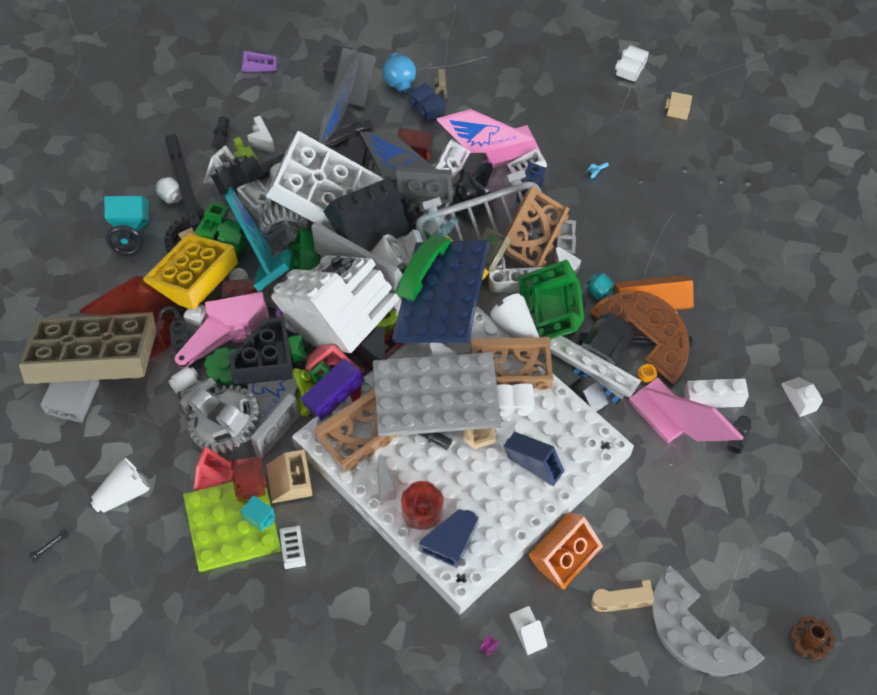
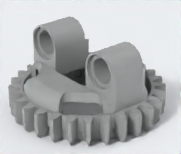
M224 385L221 391L216 388L215 393L199 388L188 401L194 414L189 415L191 421L188 422L190 426L188 431L191 433L190 437L201 449L207 447L216 454L220 450L225 453L227 448L233 451V446L237 445L240 447L239 443L241 441L246 442L245 438L252 436L251 430H257L254 424L259 423L260 408L255 397L246 388L241 389L240 386L234 388L233 385H230L229 389H227ZM243 402L248 405L246 406L247 414L244 413ZM219 403H223L226 406L216 417L220 425L207 419ZM230 433L233 437L231 439L229 437L221 439L218 443L214 439L216 436Z

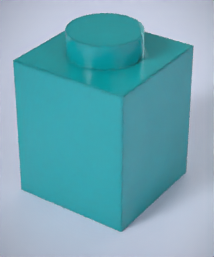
M254 495L240 510L242 518L261 532L265 528H269L275 520L273 508Z

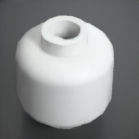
M167 177L157 182L156 194L167 204H172L181 200L182 197L177 181Z

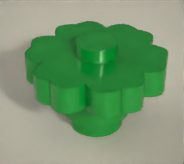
M223 347L215 349L214 355H208L204 363L208 379L212 378L216 383L221 382L223 386L232 384L230 355L237 350L229 351L228 348Z

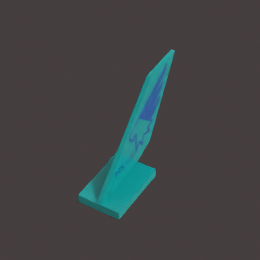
M230 187L225 198L262 265L257 270L254 287L259 292L289 270L292 253L286 248L273 257L269 244L232 187Z

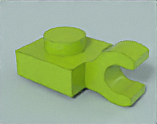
M240 137L233 139L236 149L234 157H241L243 155L247 157L254 156L258 163L257 157L250 146L245 148Z

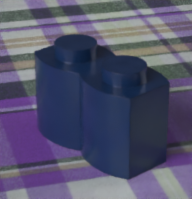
M423 83L408 92V103L412 108L415 107L422 118L430 121L445 112V102L427 83Z

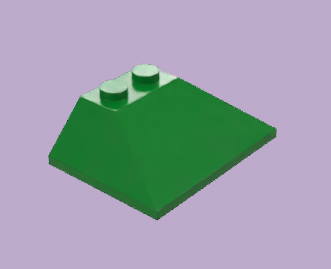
M567 259L518 277L520 295L526 301L539 337H550L551 340L579 329L584 320L581 287Z

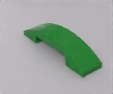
M434 234L417 249L402 275L397 290L398 297L410 301L415 300L423 287L421 280L437 255L444 254L452 241L451 238Z

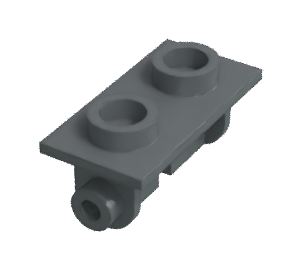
M284 224L275 232L269 234L265 240L269 244L272 254L281 250L282 246H287L296 240V232L300 229Z

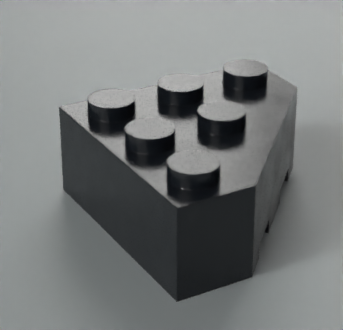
M285 317L264 319L260 323V327L242 342V346L230 355L233 385L292 379V362Z

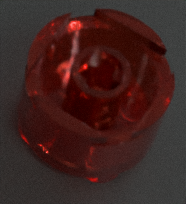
M261 456L231 460V470H234L232 480L237 501L248 500L252 496L260 498L266 495V479L261 471L263 469Z
M414 482L402 493L401 514L407 526L418 530H426L437 526L442 518L443 495L431 482Z

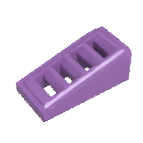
M243 51L241 71H276L277 56Z

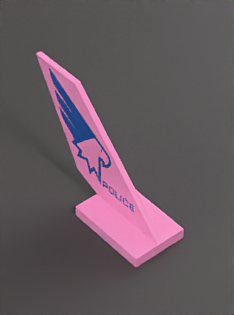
M472 109L437 118V121L470 153H484L487 161L492 163L493 168L507 165L534 149H539L528 125L513 128Z

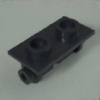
M400 194L401 204L411 232L416 230V222L419 219V215L415 209L409 211L412 207L406 195Z

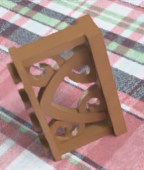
M535 186L529 188L504 236L511 239L504 254L526 268L544 267L546 264L545 257L551 253L554 247L552 243L554 239L559 237L562 231L560 227L567 221L569 217L567 213L570 208L543 194ZM534 199L538 200L546 206L541 208L540 205ZM547 209H553L557 213L556 220L550 218L553 213L545 215L544 212ZM528 211L532 212V215L536 213V216L530 218L528 216ZM539 218L543 237L528 241V232L522 225V222L531 223ZM517 232L523 233V241H521L522 237L517 236ZM510 246L521 248V254L511 249ZM526 248H529L528 253L530 256H532L533 251L537 253L536 260L532 261L527 258Z
M550 337L471 339V354L493 352V359H496L494 360L497 385L532 384L533 389L546 390L552 388L553 372ZM508 354H514L518 361L525 363V366L513 375L498 365L507 358ZM520 354H527L525 358L520 356ZM539 354L545 355V363L537 361ZM534 365L543 368L545 375L533 376L535 372L540 374L539 369L534 367Z
M375 388L314 428L315 439L319 444L321 443L343 473L355 469L359 462L365 458H371L376 450L388 446L395 437L402 436L378 437ZM369 411L370 417H364L363 414ZM355 419L362 422L375 421L371 437H350L353 433L352 421ZM345 426L349 427L348 432L345 435H343L346 431H342L341 429ZM331 437L332 439L338 441L335 448L331 445L327 438ZM345 444V453L348 450H353L354 453L348 457H342L339 454V450Z

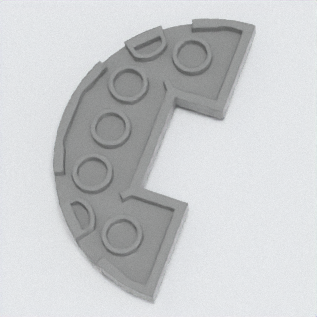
M669 565L655 587L653 594L654 602L651 610L657 635L670 654L690 669L708 673L712 676H728L743 673L757 666L765 657L733 626L718 640L687 610L701 595Z

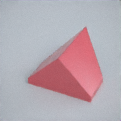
M207 447L203 448L196 465L194 491L231 482L237 466Z

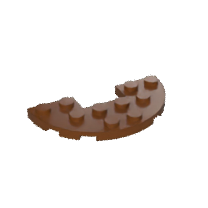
M631 290L608 296L594 305L590 312L598 319L601 315L613 313L627 323H633L655 342L657 346L645 360L653 365L673 385L678 382L688 361L689 338L682 318L668 302L648 292Z

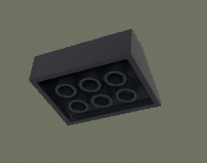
M389 177L332 200L323 211L338 235L367 251L373 250L386 234L398 239L410 233L399 193Z

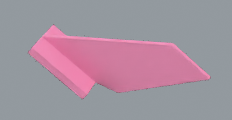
M659 378L652 381L628 400L633 408L667 444L683 432L697 442L742 440L744 438L715 407L675 396Z

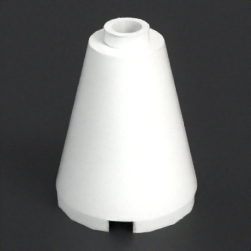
M389 234L383 236L371 251L372 254L398 267L399 270L406 267L410 261L403 246L399 248L396 244L398 242L397 239Z
M519 293L506 297L502 300L503 304L500 307L496 305L491 310V318L512 338L539 337L526 301Z
M124 458L91 496L93 500L91 505L97 512L100 510L107 512L146 493L150 486L145 478L136 471L137 468L127 458Z

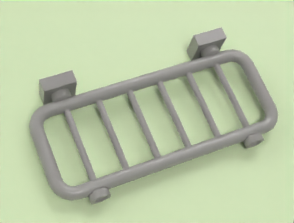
M524 170L503 178L504 184H511V187L446 208L437 209L442 204L440 197L422 202L419 205L421 212L427 211V214L419 217L416 222V230L420 232L422 241L425 242L427 238L423 224L433 219L438 234L443 236L437 218L451 214L460 241H463L454 212L467 208L477 238L480 240L481 236L471 207L484 203L493 230L498 232L488 201L501 197L509 223H511L512 217L504 196L518 192L520 201H522V190L529 189L532 186L537 187L540 192L541 189L536 183L531 181L522 183L521 180L526 177ZM537 200L541 208L546 206ZM532 222L528 223L530 230L527 232L530 241L541 238L540 234L543 233L542 226L533 228ZM523 233L517 234L518 237H522V240L524 239Z

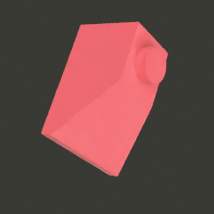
M334 344L321 345L308 356L305 367L310 372L323 361L333 369L345 358L353 366L361 370ZM321 369L317 374L321 375L324 371Z

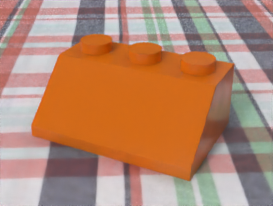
M568 512L532 550L529 557L540 572L560 589L564 590L603 545L584 516Z

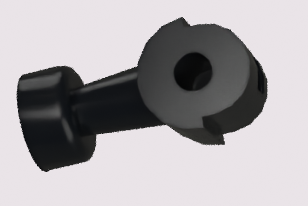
M744 415L740 416L735 420L733 427L743 437H746L752 428L751 419ZM730 440L727 445V450L734 454H741L744 448L742 440Z

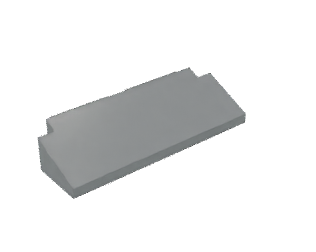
M316 222L312 225L315 252L320 254L322 258L327 255L372 258L376 264L372 269L380 270L385 281L392 287L389 293L397 294L403 275L398 267Z

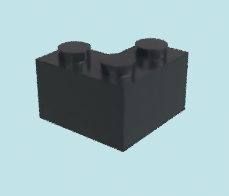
M243 155L229 161L230 164L227 166L221 165L217 167L215 173L210 176L219 193L226 194L228 188L232 187L234 190L241 185L250 184L264 174L254 156L247 157Z

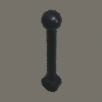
M62 529L57 537L36 552H31L30 559H37L40 553L59 539L68 537V531Z

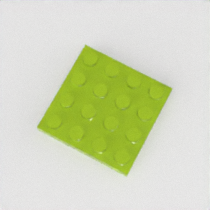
M263 474L183 494L199 572L282 551L275 521L269 528H265L261 532L245 521L240 512L253 495L271 507Z

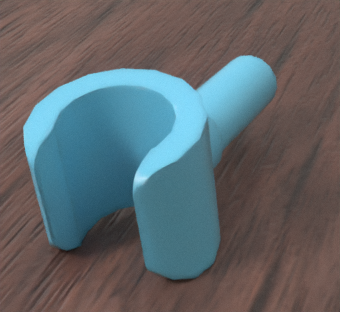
M605 162L598 166L591 164L586 173H592L590 177L594 178L601 169L608 166V163Z

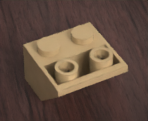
M305 449L284 453L266 465L272 503L313 496Z

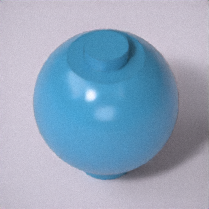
M394 53L385 61L382 75L390 87L397 88L398 92L402 93L412 89L410 84L415 79L416 67L409 57Z

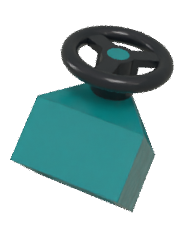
M104 196L105 219L113 226L106 234L108 247L121 255H132L139 252L143 247V237L139 231L149 223V200L143 196ZM119 232L118 240L112 242V235ZM133 236L137 238L138 242L133 241ZM122 245H124V246L129 245V246H132V247H134V248H133V249H129V250H124V249H120V248H118V247H120V246H122Z

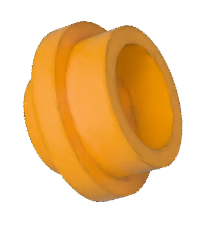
M644 364L638 369L637 375L641 381L650 383L656 379L657 371L653 365Z

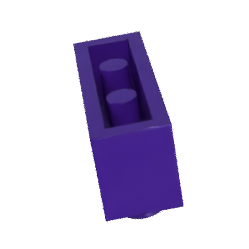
M344 358L300 399L313 415L320 421H323L358 389L365 380L359 369Z

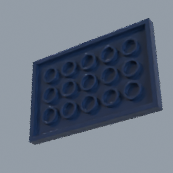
M488 240L451 241L444 254L437 255L421 280L423 287L415 300L410 301L402 298L392 338L395 343H469L490 245ZM416 242L413 255L424 242Z

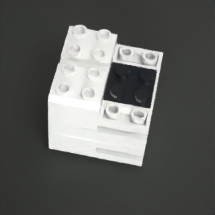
M331 255L323 257L320 260V264L310 271L291 270L286 275L288 279L284 283L277 284L274 287L275 292L271 295L273 301L305 341L318 348L321 345L334 344L339 350L347 353H352L400 300L397 294L389 293L392 287L385 281L381 271L372 269L376 265L372 258Z

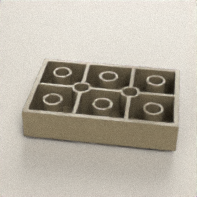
M153 312L37 319L19 362L24 384L144 377L157 332Z

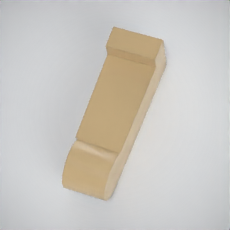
M650 580L641 581L639 588L609 592L605 589H599L593 594L591 600L592 608L598 612H608L652 606L654 595Z

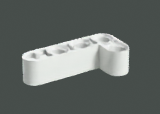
M502 256L494 272L489 271L488 273L489 289L494 293L520 292L519 281L514 280H518V277L544 267L506 269L505 259Z

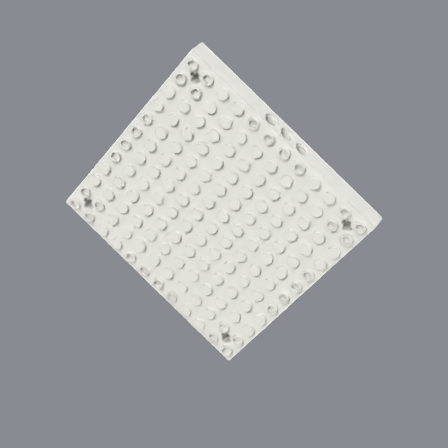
M477 306L469 343L441 344L455 351L456 355L471 354V339L512 337ZM406 343L386 360L430 357L429 343ZM508 354L507 358L498 365L513 375L522 369L525 363L518 361L514 354ZM520 354V356L523 357V358H525V356L527 355V354ZM534 365V367L539 369L540 374L535 372L533 376H544V369ZM371 371L364 377L365 382L362 384L361 397L375 388L374 371ZM554 374L552 388L546 390L533 389V413L527 416L512 413L509 416L501 417V428H495L497 442L476 449L465 442L463 438L465 430L440 432L453 440L447 451L433 442L429 443L426 438L418 434H407L395 437L388 446L376 450L371 458H365L359 462L355 469L343 473L321 443L319 444L315 439L314 428L352 404L350 396L323 421L315 417L292 436L294 447L297 450L305 449L306 460L459 615L551 531L568 512H571L628 459L634 447L632 443ZM367 411L366 413L363 414V416H364V417H370V416H369V413H370V412ZM357 419L352 421L353 433L350 437H371L375 421L362 422ZM345 426L341 429L342 431H346L343 435H345L348 432L349 427ZM514 431L555 447L565 471L554 486L546 483L508 458L503 446ZM331 437L327 438V440L335 448L338 441L332 439ZM343 444L339 450V454L342 457H348L349 455L354 453V451L348 450L345 453L346 445ZM380 454L384 455L396 489V498L383 503L379 499L378 455ZM457 510H470L479 517L478 526L458 568L419 552V542ZM457 579H459L460 581L464 579L465 582L457 583Z

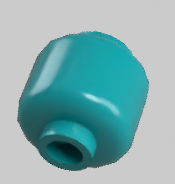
M596 272L586 283L588 284L587 291L597 300L611 296L614 293L612 290L614 282L604 273L598 274Z

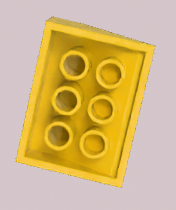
M188 233L143 280L176 304L195 310L238 264L234 246Z

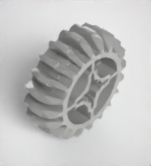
M276 203L275 206L263 209V212L260 213L258 224L262 235L266 238L284 224L307 230L308 219Z

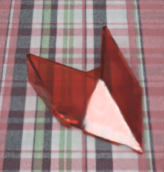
M135 276L92 301L79 311L82 314L101 316L153 312L157 332L149 357L151 359L172 345L170 325L173 320V313L167 311L159 319V311L167 305H173L180 310L181 316L184 319V314L188 308L176 304L144 282L143 276Z

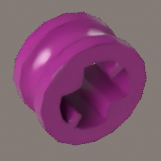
M490 634L483 641L479 650L485 651V655L488 657L500 641L494 640L493 635Z

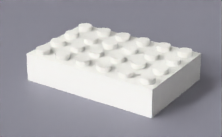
M298 131L288 146L266 197L336 233L323 212L329 203L339 197L384 180V178Z

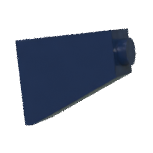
M514 431L503 446L510 460L552 486L556 484L565 471L555 447Z
M457 510L420 540L419 552L458 568L478 526L479 517L470 510Z

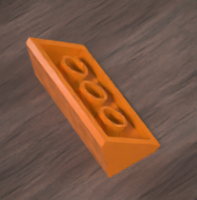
M686 275L614 283L615 294L622 291H642L660 297L675 310L693 308L694 306L693 280Z

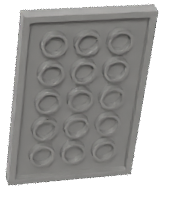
M493 352L373 361L378 437L501 428Z

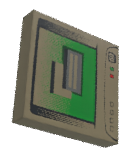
M487 227L480 240H488L490 244L485 268L494 272L511 239Z

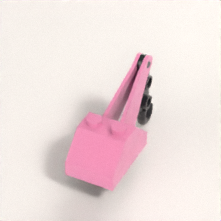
M263 292L205 302L208 318L190 340L188 326L182 318L180 310L173 305L163 307L158 313L159 319L167 311L173 313L170 335L172 348L177 353L175 361L178 367L184 368L191 365L228 341L242 343L252 332L254 333L264 319H269V312Z

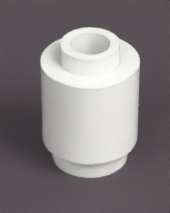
M186 366L172 375L168 383L177 394L193 386L199 376L193 367L189 368Z

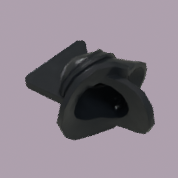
M484 160L473 171L470 169L460 170V180L455 188L456 196L453 197V202L449 206L491 193L486 188L493 170L491 162ZM481 204L471 207L474 218ZM467 208L459 211L471 219Z

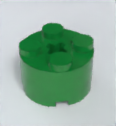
M226 219L224 223L220 222L218 225L217 233H219L216 241L234 246L237 260H242L245 256L242 252L248 249L249 241L238 221Z

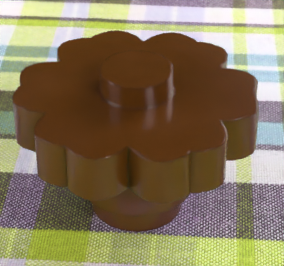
M812 615L801 617L798 623L792 626L789 636L795 642L793 649L801 657L808 655L812 661L824 659L827 653L834 649L836 640L830 634L832 627L824 619L816 620Z

